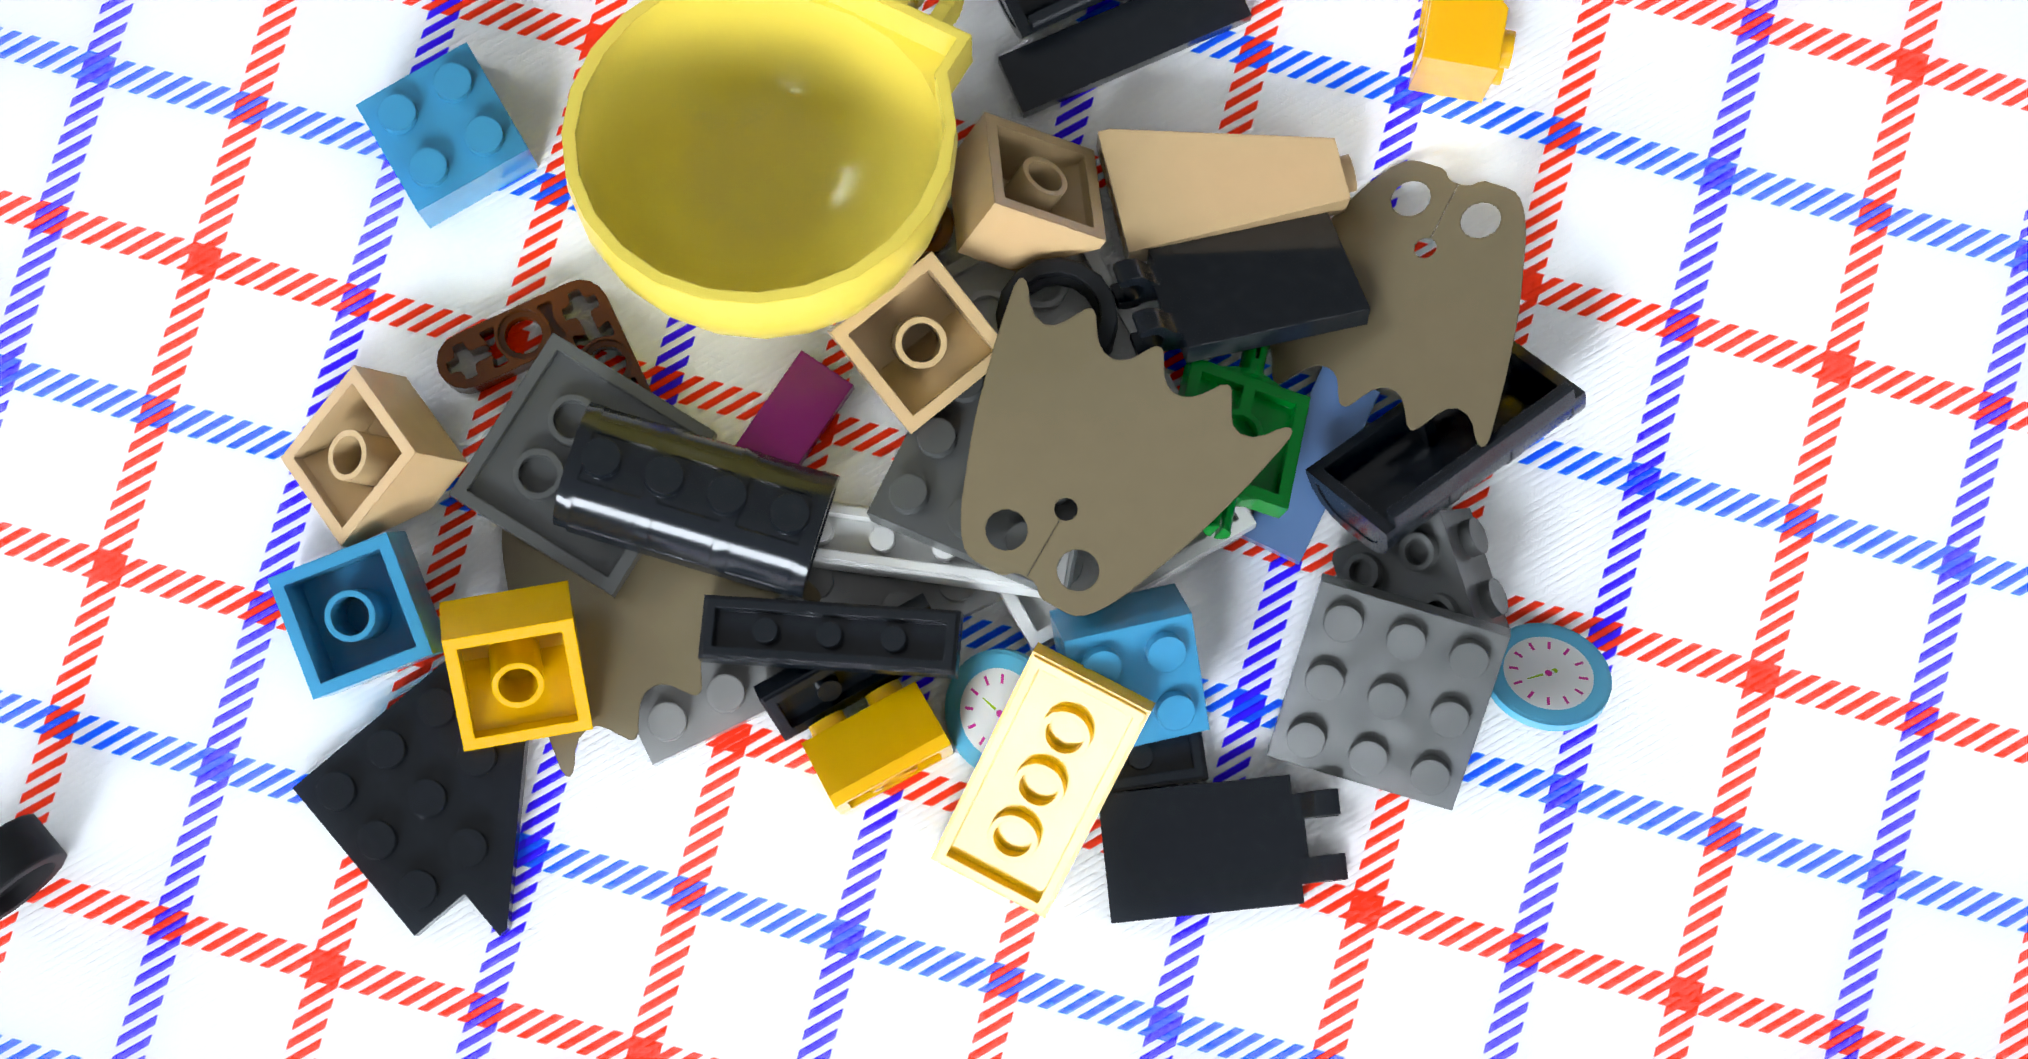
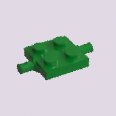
M1270 345L1242 351L1239 366H1220L1206 360L1190 362L1184 366L1178 395L1193 397L1212 390L1219 385L1228 384L1232 390L1233 426L1240 434L1256 437L1269 434L1284 427H1289L1293 431L1290 439L1266 467L1203 530L1209 537L1215 532V539H1227L1230 537L1235 507H1246L1278 519L1289 508L1311 397L1283 388L1264 375L1263 372Z

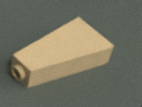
M1107 129L1098 131L1096 148L1125 259L1135 258L1144 262L1147 261L1148 249L1328 212L1329 216L1337 215L1346 211L1351 199L1350 192L1357 191V180L1352 160L1349 154L1339 156L1335 138Z

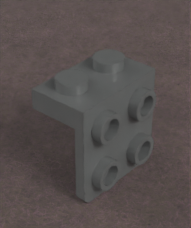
M1470 508L1440 511L1401 539L1397 545L1386 553H1376L1361 541L1342 546L1333 553L1332 562L1338 578L1509 628L1505 616L1508 612L1507 596L1500 582L1492 576L1485 555L1488 551V539L1482 524L1473 517Z

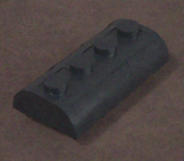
M1514 341L1498 412L1490 440L1486 446L1480 447L1477 444L1473 425L1468 415L1461 410L1446 409L1413 431L1406 424L1404 404L1400 402L1305 469L1306 474L1321 504L1343 528L1376 553H1386L1397 545L1401 539L1444 508L1447 509L1465 493L1501 467L1511 463L1526 449L1562 423L1579 414L1586 407V394L1584 390Z
M591 402L583 414L561 477L554 505L553 525L566 528L567 532L789 598L791 595L802 598L840 476Z

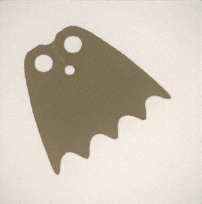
M1415 160L1401 162L1367 184L1350 200L1345 212L1334 215L1331 218L1370 306L1367 325L1270 345L1273 381L1277 384L1283 383L1309 367H1328L1337 378L1339 403L1342 406H1350L1370 391L1379 388H1389L1396 391L1401 397L1405 409L1406 424L1410 430L1414 431L1446 409H1459L1468 415L1473 425L1477 444L1480 447H1484L1490 440L1498 412L1519 316L1526 245L1524 208L1520 197L1509 188L1487 181L1477 182L1473 185H1461L1451 181L1447 176V172L1441 167ZM1416 181L1423 183L1430 190L1431 198L1427 207L1422 212L1412 216H1404L1395 212L1391 203L1394 191L1406 182ZM1479 203H1489L1495 206L1501 216L1499 227L1495 232L1482 238H1474L1465 234L1461 227V219L1469 207ZM1424 238H1431L1437 245L1433 255L1427 258L1417 256L1414 251L1415 245Z
M1019 278L1013 287L1000 325L975 415L961 502V537L964 549L975 562L998 575L1016 573L1032 580L1044 601L1067 614L1085 616L1097 612L1129 593L1193 541L1266 467L1287 443L1293 431L1289 427H1284L1269 434L1256 437L1240 434L1233 426L1232 390L1228 384L1219 385L1212 390L1193 397H1182L1175 394L1168 387L1165 379L1164 352L1161 347L1154 346L1131 359H1113L1100 346L1096 314L1093 309H1084L1056 325L1044 324L1034 315L1030 304L1027 281L1024 278ZM1069 498L1076 503L1078 511L1073 519L1065 521L1056 516L1054 507L1060 499ZM1009 509L1018 512L1024 518L1028 533L1025 541L1019 547L1013 550H1001L989 542L985 527L993 513ZM1072 550L1089 552L1099 565L1097 581L1092 587L1084 591L1068 589L1061 583L1057 575L1059 560L1064 554Z
M502 529V554L508 590L568 580L593 727L600 726L609 729L628 740L637 738L639 733L640 704L645 693L652 687L671 685L691 695H698L701 692L702 661L698 659L705 595L768 599L782 596L642 554L614 598ZM808 580L801 599L821 601L818 589ZM585 731L549 737L560 769L566 777H570L573 774L576 748L579 738Z

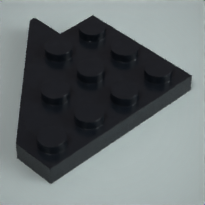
M444 661L295 785L293 789L414 936H420L466 896L499 936H504L511 930L529 740L464 752L446 661Z

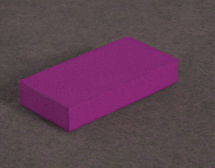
M801 350L735 446L745 449L749 448L762 452L765 455L802 465L855 389L854 385Z

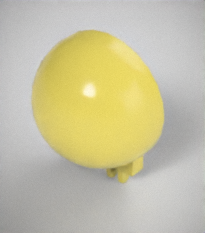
M925 0L641 1L623 13L594 44L569 91L561 131L568 192L590 243L631 291L671 318L716 334L759 339L793 336L817 331L858 314L891 291L928 248L950 199L958 145V133L951 94L973 62L972 35L953 26L963 10L964 0H939L930 15L918 10Z

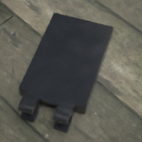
M1328 212L1148 249L1147 264L1139 259L1129 258L1114 263L1112 268L1118 283L1111 284L1110 290L1114 295L1118 309H1130L1157 300L1160 309L1145 308L1132 314L1137 332L1130 334V341L1136 356L1154 346H1159L1163 349V352L1181 349L1185 362L1190 363L1367 325L1370 314V306Z
M1289 774L1109 793L1099 815L1111 924L1304 904L1303 884L1348 879L1345 853L1309 857L1305 819L1335 817L1341 814L1338 788L1292 794Z

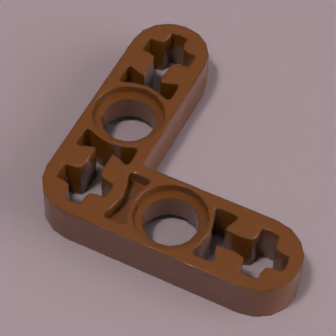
M579 279L563 284L453 335L442 344L436 361L439 374L452 389L465 394L482 392L529 370L552 333H555L576 347L577 342L588 341L589 338L581 322L577 318L566 319V315L574 310L571 300L575 297L583 296L587 303L596 301L599 303V306L591 310V316L600 334L602 335L609 327L613 328L614 334L594 338L581 350L594 358L605 350H615L621 353L626 360V369L623 375L652 393L608 297L600 286L587 280ZM525 320L533 321L542 330V340L538 348L526 354L516 353L511 350L507 338L512 326ZM494 334L498 349L508 360L506 364L498 367L497 360L493 355L482 359L475 364L478 374L469 379L461 371L452 373L451 368L459 364L457 353L463 349H468L473 356H479L492 350L484 340Z

